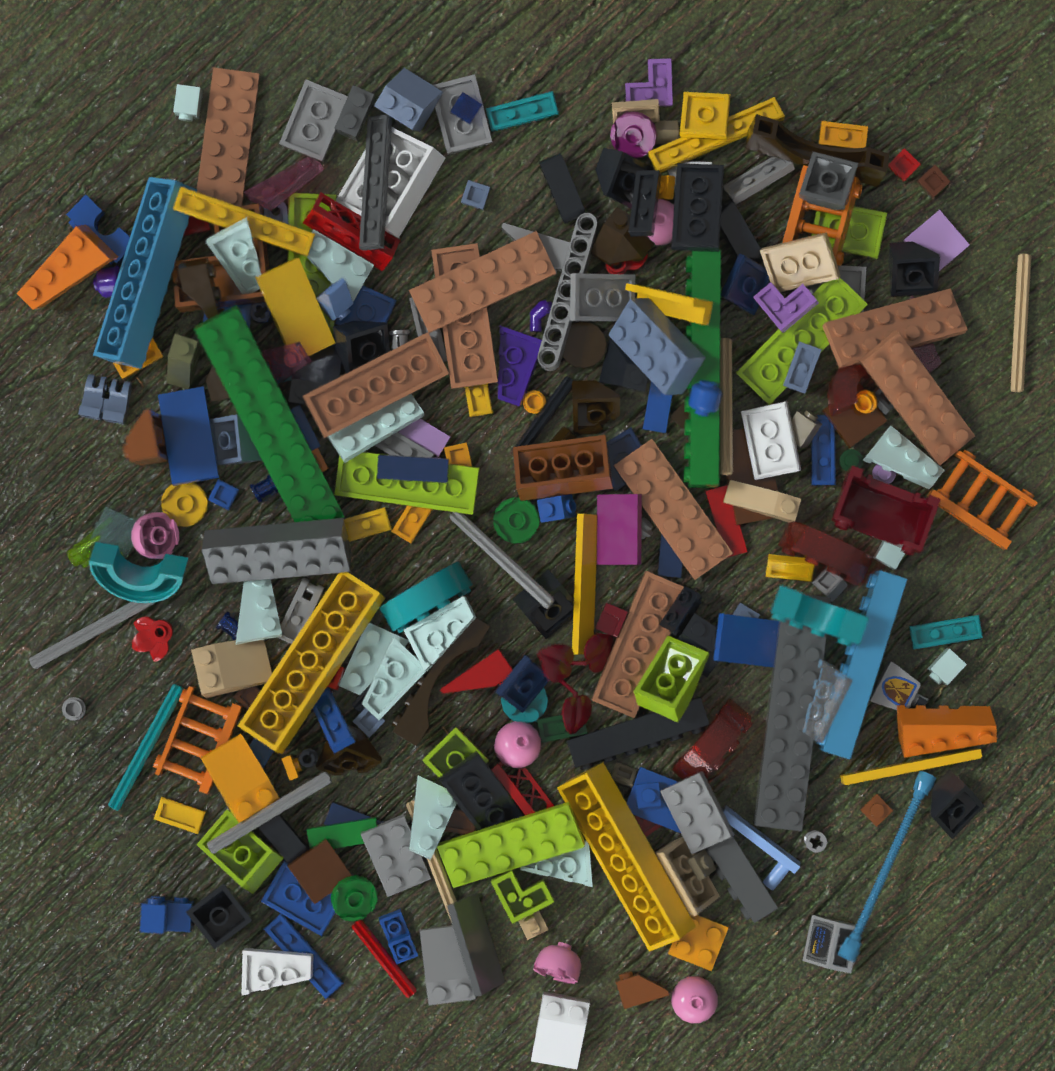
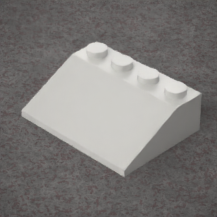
M393 127L391 130L385 231L399 238L445 157L434 147ZM366 149L336 199L338 203L360 216L362 212Z

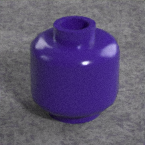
M120 266L102 268L94 277V288L104 298L112 296Z

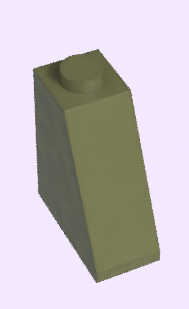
M175 334L168 354V384L184 389L191 388L203 350L201 343Z

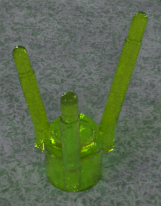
M111 517L101 523L80 542L73 545V548L67 550V556L73 566L82 565L83 568L89 566L90 559L88 557L91 556L89 547L100 540L101 537L99 535L94 536L112 522L113 519Z

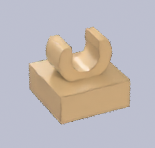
M540 910L518 921L527 940L549 930Z

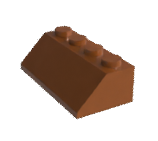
M150 409L145 410L126 437L127 444H123L126 459L129 458L130 462L140 466L168 462L161 415Z
M606 435L513 447L516 490L520 501L613 489Z

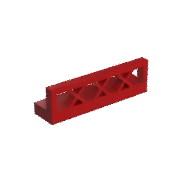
M322 192L317 196L313 207L303 221L304 225L357 254L381 271L385 269L393 258L400 239L385 231L384 240L392 244L391 249L384 245L382 249L361 250L359 248L361 216ZM322 202L325 205L329 206L331 211H327L320 207V203ZM341 216L349 218L351 223L343 221Z
M501 761L491 768L525 815L535 813V810L532 808L533 798L544 799L547 803L546 809L554 807V804L526 767L518 768L517 776L507 774L502 768L504 764ZM521 770L526 775V777L520 776ZM511 778L517 779L516 785L511 780ZM519 779L529 780L532 783V794L520 792L518 789ZM535 789L538 791V793H539L541 796H539V795H534ZM525 797H531L530 804Z

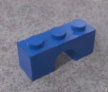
M85 195L66 214L71 219L68 223L73 228L86 224L118 256L110 264L112 265L116 262L120 266L130 237L120 227L110 235H101L98 231V222L106 213Z

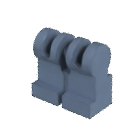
M89 374L78 415L100 421L103 419L106 422L126 425L132 382L124 381L122 391L118 392L119 380L113 379L109 387V399H105L104 395L108 389L107 377L102 376L99 386L95 388L96 375Z

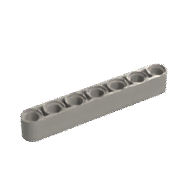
M591 213L581 214L576 221L538 352V362L547 371H554L559 367L572 325V321H570V297L562 295L565 288L571 287L569 269L573 265H579L581 270L578 274L587 273L592 256L591 250L598 235L599 225L596 217ZM585 221H592L594 223L590 230L582 229V224ZM579 243L587 244V249L582 253L575 251ZM565 309L568 311L567 317L562 320L557 319V312ZM553 332H560L562 336L559 341H550V335ZM547 354L555 355V360L552 364L543 363V358Z

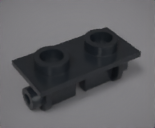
M684 586L659 625L669 630L676 637L679 633L681 634L689 622L686 615L692 616L702 603L700 594Z

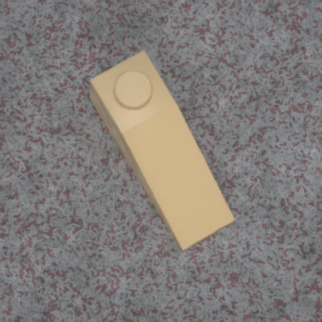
M729 480L723 503L790 523L796 520L801 499L781 492Z

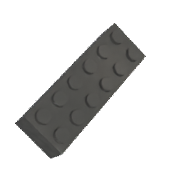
M344 518L206 530L202 544V552L211 584L350 572L352 552Z

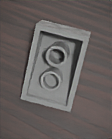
M453 925L420 929L429 1005L475 1000L476 996L471 987Z

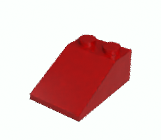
M498 649L442 687L440 691L442 693H450L501 685L513 669Z

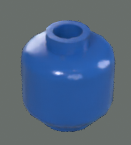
M700 380L699 383L692 386L689 405L696 409L695 414L709 416V413L718 411L722 391L718 388L717 383Z

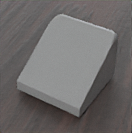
M829 566L812 582L826 597L831 598L832 602L848 586L844 579Z

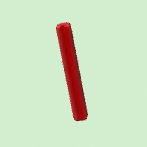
M358 920L353 923L352 929L407 998L414 995L417 991L415 986L364 921Z

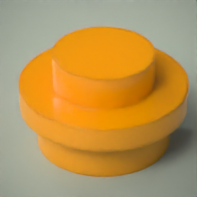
M536 390L529 391L525 394L523 406L531 414L539 413L546 404L545 396Z
M862 390L856 395L854 404L858 411L871 413L876 409L878 401L873 392Z

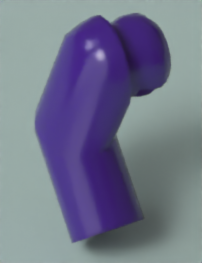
M542 300L530 311V332H541V319L550 313L552 302Z

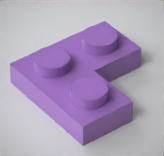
M671 58L648 59V82L625 83L626 101L658 99L659 107L673 106Z
M770 282L753 297L782 333L819 304L804 284L784 298L772 282Z

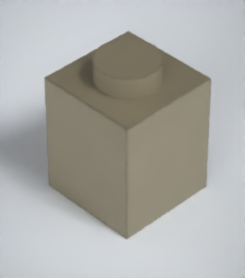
M809 410L797 411L791 420L796 445L800 448L808 447L822 426V423L817 421L818 416Z

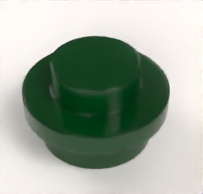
M848 449L840 456V466L846 472L852 465L861 468L863 457L857 450Z

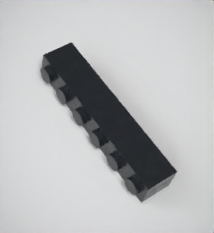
M698 697L690 701L679 722L652 712L568 739L567 743L575 768L580 767L581 770L594 767L593 762L603 760V763L617 759V754L625 752L626 756L639 752V747L647 745L648 749L661 745L660 740L667 738L670 739V742L683 738L682 733L692 731V734L705 731V726L710 724L702 700Z

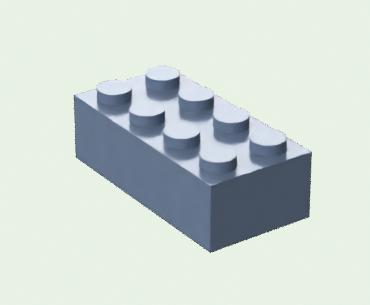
M630 298L609 333L612 340L664 395L683 394L705 359L704 355L649 298Z

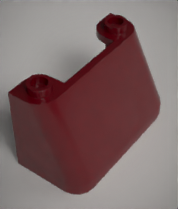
M852 465L845 475L833 513L832 521L835 522L834 526L848 531L849 528L900 547L901 552L907 555L914 556L915 553H921L941 499L929 495L927 498L921 496L920 493L908 492L872 478L873 475L870 474L864 477L863 469Z

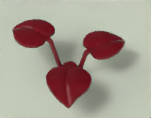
M599 633L588 639L584 647L585 661H573V649L566 644L551 645L537 652L546 678L551 682L563 684L573 694V697H568L564 701L562 707L564 726L571 735L575 734L586 724L592 712V704L588 696H578V692L564 678L569 677L571 674V665L585 666L589 664L591 672L602 671L614 646L613 638L609 634Z

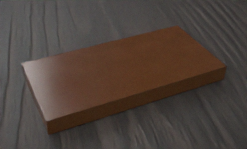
M745 429L733 430V473L727 475L728 483L729 480L778 492L775 476L759 480L754 479ZM733 506L736 525L772 519V517Z

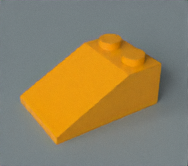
M242 734L200 757L229 810L239 823L280 799Z

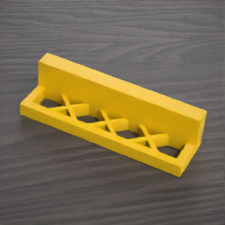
M626 283L625 290L636 292L637 298H649L665 316L702 325L709 324L713 305L711 301Z

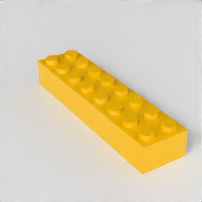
M338 573L238 724V727L275 752L283 754L386 597L350 573Z
M601 763L557 787L564 802L570 803L582 834L648 951L650 952L679 940L696 928L605 764Z

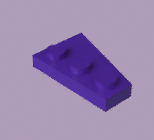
M500 326L498 399L521 407L538 361V352L542 340Z

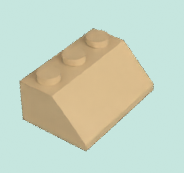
M683 836L664 845L655 852L689 915L695 916L720 897L709 876L698 881L687 862L694 854H691Z

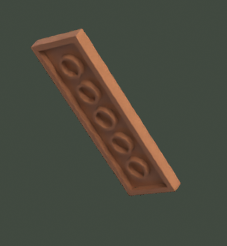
M213 67L197 192L235 206H243L260 81L259 73Z
M537 231L421 284L409 290L428 332L432 333L554 276L556 271Z
M478 243L431 250L435 278L479 258ZM487 307L444 326L443 334L451 389L498 383Z
M951 288L825 322L822 326L839 368L860 363L859 360L895 330L901 334L910 348L965 334L968 330Z
M893 331L859 360L939 466L975 437L974 433L898 331Z
M427 332L304 395L303 398L323 437L326 438L448 375L449 372Z
M650 439L614 465L632 493L642 494V507L694 580L733 554L653 439Z
M648 571L644 572L619 635L592 695V701L635 718L640 706L637 705L634 690L666 637L670 636L669 630L659 624L684 588L683 586Z

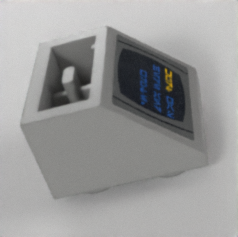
M812 915L802 961L827 969L851 973L853 962L840 957L838 952L846 937L849 938L850 934L854 932L856 924Z

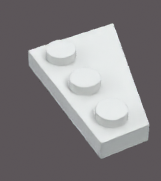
M253 948L243 949L242 995L309 980L313 977V954Z

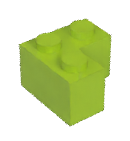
M513 870L504 872L491 879V883L512 924L554 903V898L544 879L522 889Z

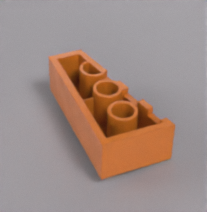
M86 224L76 226L16 294L33 310L42 308L67 292L70 288L84 281L93 273L102 269L108 263L117 259L118 256Z
M897 705L898 738L904 758L997 742L996 723L990 706H960L959 709L939 706L938 709H926L925 705H916L914 709L906 708L905 705Z

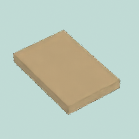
M827 233L764 247L760 250L769 280L779 292L797 289L802 284L810 286L836 280L841 276Z

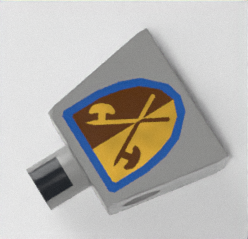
M888 661L871 692L869 701L897 710V705H905L906 708H909L910 705L916 707V705H926L928 698L917 693L921 683L895 663Z

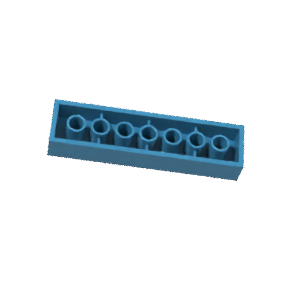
M148 178L93 356L115 364L142 369L150 341L153 338L155 324L161 312L160 308L167 293L170 276L175 267V260L181 248V241L188 226L189 215L175 211L173 207L180 187L197 192V189L176 180Z
M874 571V574L869 575L866 587L869 590L867 596L862 597L859 605V610H862L861 615L868 617L869 620L860 645L852 643L851 647L846 646L845 654L848 655L845 664L841 663L837 676L841 677L838 686L834 685L830 699H833L831 709H826L823 721L827 723L824 731L820 730L816 741L819 744L818 749L843 758H851L907 579L884 571Z

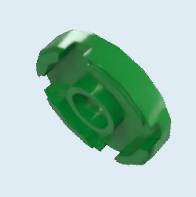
M519 497L509 498L496 508L493 516L494 528L504 541L513 544L523 543L530 540L537 532L539 514L536 507L529 500L520 501Z
M358 875L349 876L339 881L331 894V905L336 914L343 920L352 922L366 918L367 914L373 912L376 908L378 901L377 890L372 882L364 876Z

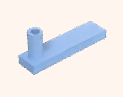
M728 806L723 808L722 811L729 825L778 861L764 879L763 884L774 891L789 871L794 874L800 868L799 860Z

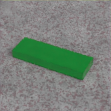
M372 817L307 828L310 849L325 838L333 849L364 844L360 833L378 825L377 819Z

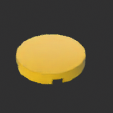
M194 482L177 486L171 484L165 490L161 500L163 513L167 514L170 519H173L177 526L182 527L196 525L204 518L208 509V499L205 491Z

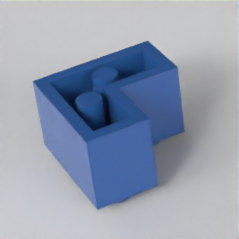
M151 896L141 905L140 932L164 934L166 931L191 932L193 930V921L186 911L194 906V902L188 901V897H174L173 901L165 900V896Z

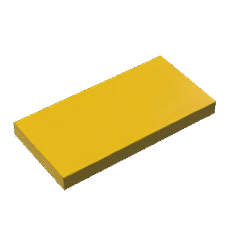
M294 258L255 277L292 363H296L335 344L299 258Z

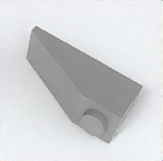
M506 223L502 224V231L513 241L533 233V231ZM538 233L556 274L557 271L562 272L570 242Z

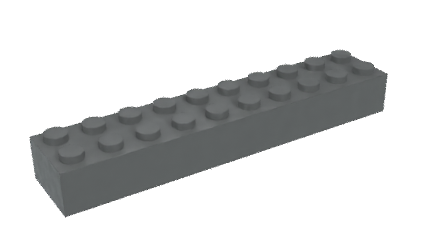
M807 595L828 604L831 602L829 597ZM786 619L785 623L779 621L753 824L755 826L802 831L826 634L823 638L812 634V629L803 626L802 630L790 626V620Z

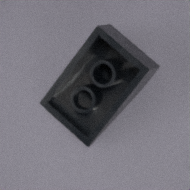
M335 344L294 363L289 404L307 406L303 398L304 395L339 378L341 360L335 349Z

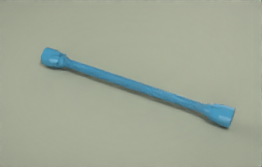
M919 771L915 779L913 798L908 807L909 809H907L908 812H906L904 820H902L899 831L896 834L897 836H895L896 839H894L892 847H890L891 850H889L874 883L875 885H873V891L868 896V902H866L864 910H862L863 913H861L859 921H857L858 924H856L854 932L850 934L849 938L846 937L840 947L838 955L846 960L856 961L861 947L860 941L863 929H865L864 926H866L868 918H870V912L874 909V904H876L879 893H881L884 882H886L889 871L892 868L891 866H893L892 863H894L896 855H898L897 852H899L901 844H903L906 833L909 830L908 828H910L909 825H911L910 822L914 819V814H916L925 795L928 796L937 778L929 773Z

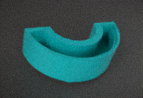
M95 542L89 560L92 575L106 591L116 597L136 603L159 602L175 594L181 586L188 563L187 557L165 554L164 559L157 565L151 567L138 566L123 557L119 546Z
M457 561L379 607L392 632L397 630L398 633H401L404 629L410 627L409 622L417 619L419 622L430 615L429 610L437 606L438 610L451 603L449 601L451 597L458 595L461 598L471 592L469 587L473 584L461 563Z
M781 585L770 612L775 620L784 623L786 619L790 620V626L801 630L803 626L812 629V634L823 638L825 634L839 638L838 643L851 647L852 643L860 645L869 620L866 616L822 602Z

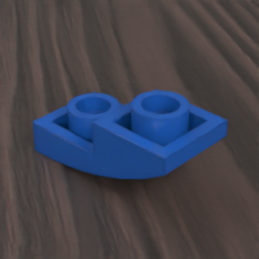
M401 909L379 917V922L396 964L417 957L418 953Z

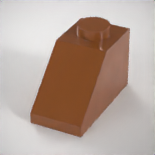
M632 970L619 974V978L615 979L624 1009L669 995L665 986L638 972L633 973Z

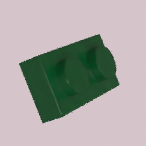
M562 715L537 719L541 743L587 734L586 724L575 734H569L564 726Z

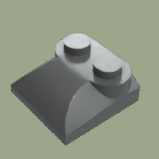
M813 152L799 192V198L810 204L833 210L845 209L858 163Z

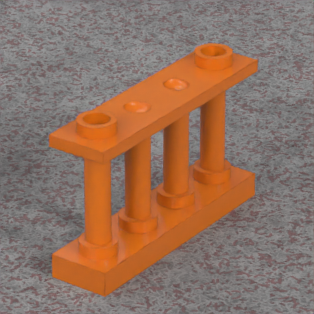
M803 165L782 243L797 240L799 234L803 232L816 235L827 233L828 237L835 239L832 251L837 266H841L844 260V252L842 250L856 198L859 199L862 193V185H860V180L855 177L845 209L833 210L810 204L799 198V192L808 166ZM811 209L842 216L838 230L806 223L803 220L805 211Z
M957 451L954 456L960 459V462L942 489L937 491L934 489L930 490L926 497L928 498L929 495L940 498L938 507L1005 550L1012 542L1007 539L1009 536L1007 533L1026 504L1030 507H1035L1038 502L1033 500L1035 496L1025 489H1022V491L1018 490L976 462V456L969 451ZM969 465L980 474L962 501L955 504L949 500V493ZM990 479L999 487L982 513L974 517L968 513L970 510L968 507L986 480ZM1008 491L1017 497L1018 501L1000 528L994 530L988 526V519Z
M189 686L188 690L183 689L179 699V702L182 703L163 754H158L153 767L157 768L156 775H162L163 770L166 769L197 781V784L200 785L199 791L209 794L214 781L207 770L206 772L202 771L199 773L169 761L168 757L172 747L197 757H202L212 751V749L208 751L177 739L176 737L181 725L213 737L214 741H217L215 749L231 740L243 706L238 703H232L231 707L221 706L193 695L196 687ZM189 704L223 716V719L226 720L223 729L220 727L216 729L185 717Z

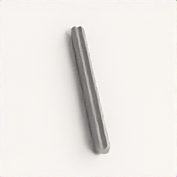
M453 512L450 515V519L540 604L545 608L553 604L554 598L463 513Z
M130 602L32 656L29 659L31 666L37 669L155 604V602Z
M327 772L321 773L207 843L211 853L218 852L332 782L331 777Z

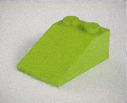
M667 636L634 690L637 705L679 722L690 704L709 657V652Z
M226 809L197 843V846L242 888L254 894L283 860V857L254 831L247 833L218 852L211 853L207 843L239 824L232 813Z

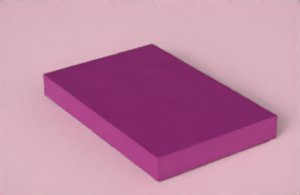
M642 494L597 495V565H641Z

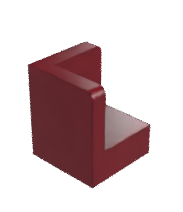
M606 603L597 622L596 629L617 638L628 612Z

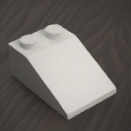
M543 991L531 1057L532 1062L577 1069L589 1011V999Z

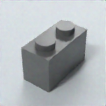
M354 85L352 86L334 127L336 133L358 141L376 100L373 93Z

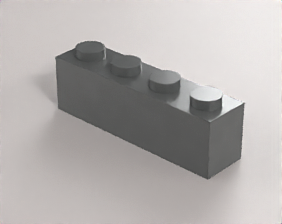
M733 836L705 848L708 855L718 865L715 871L720 879H726L730 884L727 890L734 901L739 899L743 907L740 910L746 920L751 918L756 923L778 909Z

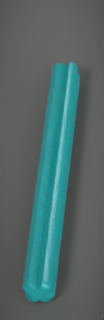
M173 684L108 803V806L117 811L121 809L174 711L184 689L183 687Z

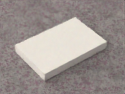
M788 402L741 411L754 479L759 480L801 471Z

